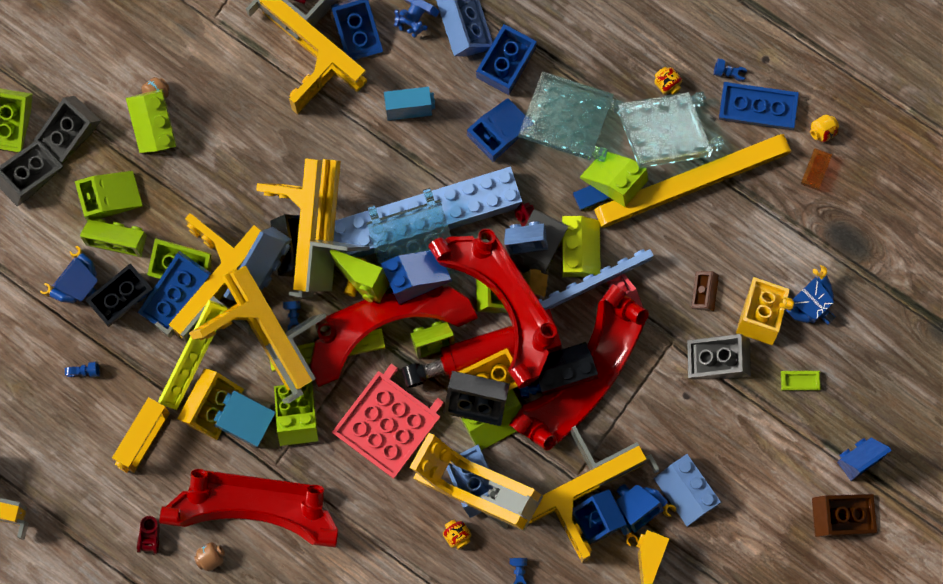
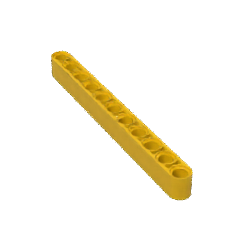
M780 134L641 189L625 207L613 200L597 207L594 211L601 227L605 228L784 157L792 151L785 135Z

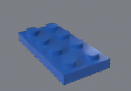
M724 82L718 120L794 130L799 92Z
M179 251L138 313L153 324L159 322L168 329L170 327L169 323L205 283L211 272Z

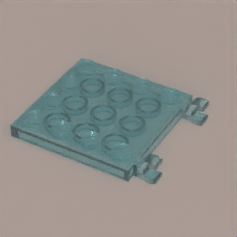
M542 71L518 137L587 160H591V157L594 156L597 160L604 162L608 150L596 146L608 110L611 109L614 113L621 115L625 103L614 100V94Z
M688 92L617 104L616 109L639 168L710 157L713 151L722 150L721 145L724 144L722 137L718 136L708 141L695 107L704 106L703 100L706 99L704 92H698L691 97Z
M430 188L423 190L427 204L379 218L375 205L367 207L371 221L366 222L379 267H382L381 263L399 255L430 250L428 248L429 244L437 238L442 237L446 239L451 237L441 201H434ZM447 268L449 275L460 272L455 269Z

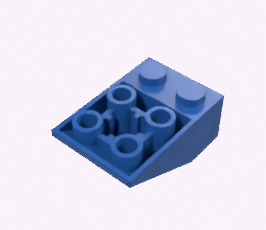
M507 98L467 129V137L494 162L534 124Z

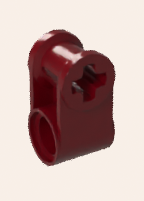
M146 516L140 522L137 553L145 551L158 554L160 523L153 516ZM149 520H153L155 527L148 531L146 523Z

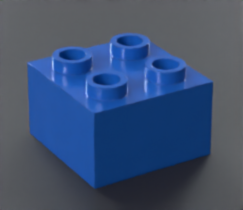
M610 490L593 495L573 508L572 513L589 545L605 539L627 525Z

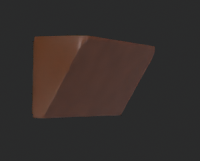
M696 271L691 304L692 309L714 311L719 279L717 273L713 271Z

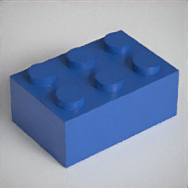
M503 24L476 71V78L510 95L535 52L537 41Z

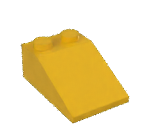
M753 277L736 333L773 345L779 333L785 310L779 304L784 303L786 305L787 301L784 297H788L790 289Z
M649 530L645 534L641 533L636 545L639 548L638 561L641 584H653L669 538Z

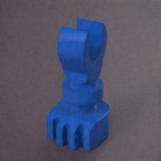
M718 58L713 75L719 77L722 74H725L727 77L730 75L741 82L746 78L740 77L738 72L746 73L747 69L744 67L732 68L730 65L726 67L725 60Z
M300 301L283 302V309L289 311L288 318H290V323L287 328L288 331L291 330L293 325H299L297 318L299 313H297V310L301 309Z
M96 361L89 362L88 366L66 367L65 376L76 377L89 374L91 378L100 377L99 363Z
M533 383L530 386L519 388L520 397L525 399L529 398L531 393L532 395L540 393L539 384L535 385Z
M510 558V565L516 566V570H514L516 580L513 584L518 582L526 584L524 580L526 570H524L523 566H527V558Z

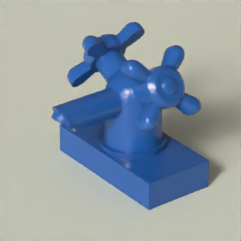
M404 0L411 6L408 11L404 9L399 13V10H395L394 26H399V30L403 31V24L406 23L412 27L407 32L409 34L412 33V36L415 38L417 34L427 30V26H422V22L419 21L423 13L426 12L437 17L440 11L423 0Z

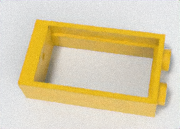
M148 397L112 457L116 462L114 465L126 473L129 470L135 473L170 414L165 406Z

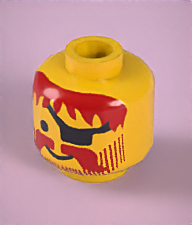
M663 67L655 74L654 83L664 95L670 93L674 95L681 89L682 78L674 68Z
M823 115L811 123L810 134L813 139L824 143L838 134L839 123L835 117Z
M453 519L445 524L446 529L443 531V537L451 548L459 550L471 542L472 533L464 521L456 522Z

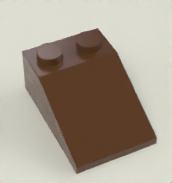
M874 494L825 495L812 498L815 537L877 533Z

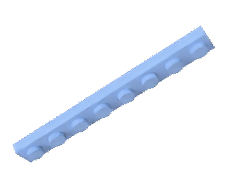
M642 249L634 254L635 257L631 259L623 258L617 262L618 265L612 268L607 266L600 270V274L595 276L590 274L583 278V282L579 284L574 282L568 285L566 290L559 292V290L549 295L548 299L544 301L539 299V302L544 310L552 309L651 261L654 255L650 249L647 251Z

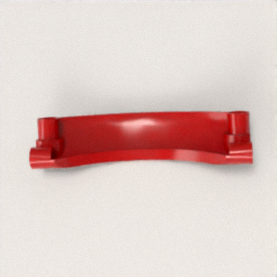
M612 284L598 303L596 322L588 343V348L598 372V379L542 396L533 402L523 405L509 425L544 450H551L571 432L572 427H577L590 414L614 384L639 339L649 316L648 310L626 296V293L618 286Z

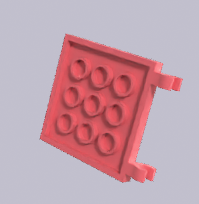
M391 363L384 374L380 371L377 372L332 431V434L391 478L395 479L441 418L437 412L443 407L444 402L437 398L433 405L428 408L390 380L398 371V368Z

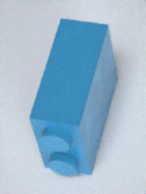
M429 87L384 92L387 121L432 116V109H435L434 92L430 93Z
M233 391L231 394L228 393L223 401L225 404L223 411L219 410L214 418V421H216L215 427L255 448L258 447L276 412L236 391Z

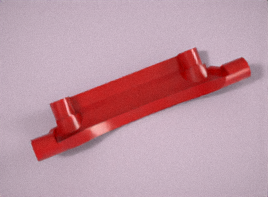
M482 229L476 239L473 236H456L446 239L440 237L433 240L428 248L441 266L464 272L481 281L493 291L507 310L512 322L515 339L513 360L508 372L517 386L523 388L538 379L549 354L546 347L553 344L557 328L495 233L490 229ZM547 332L551 336H545L543 333Z
M448 284L402 304L398 303L391 288L386 290L380 303L363 300L328 315L315 324L320 339L314 342L310 367L318 387L337 380L347 357L354 347L378 327L409 317L435 318L460 327L478 319L472 303L467 296ZM323 326H329L327 331H320Z
M203 469L191 471L189 490L182 491L167 506H162L159 518L160 524L181 527L217 519H250L275 524L288 529L312 545L336 548L338 529L327 510H322L324 488L322 486L206 471Z

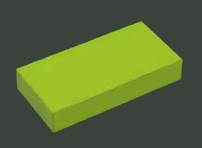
M820 371L780 372L781 391L821 390Z

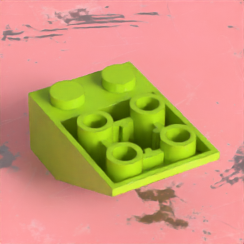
M133 171L96 175L75 181L83 214L87 221L143 207Z
M312 382L301 388L303 395L285 404L282 400L292 394L291 390H287L285 385L274 386L276 424L280 446L319 441Z

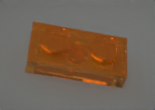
M814 148L801 184L818 191L832 154Z

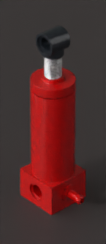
M550 309L545 310L554 323ZM513 326L440 348L442 353L441 360L434 363L431 362L426 365L415 363L403 367L401 370L407 388L422 385L426 382L427 377H434L440 373H445V375L451 378L452 371L458 372L506 348L514 355L515 339ZM547 332L543 333L545 336H551ZM558 332L553 344L546 347L549 353L561 350L562 348Z

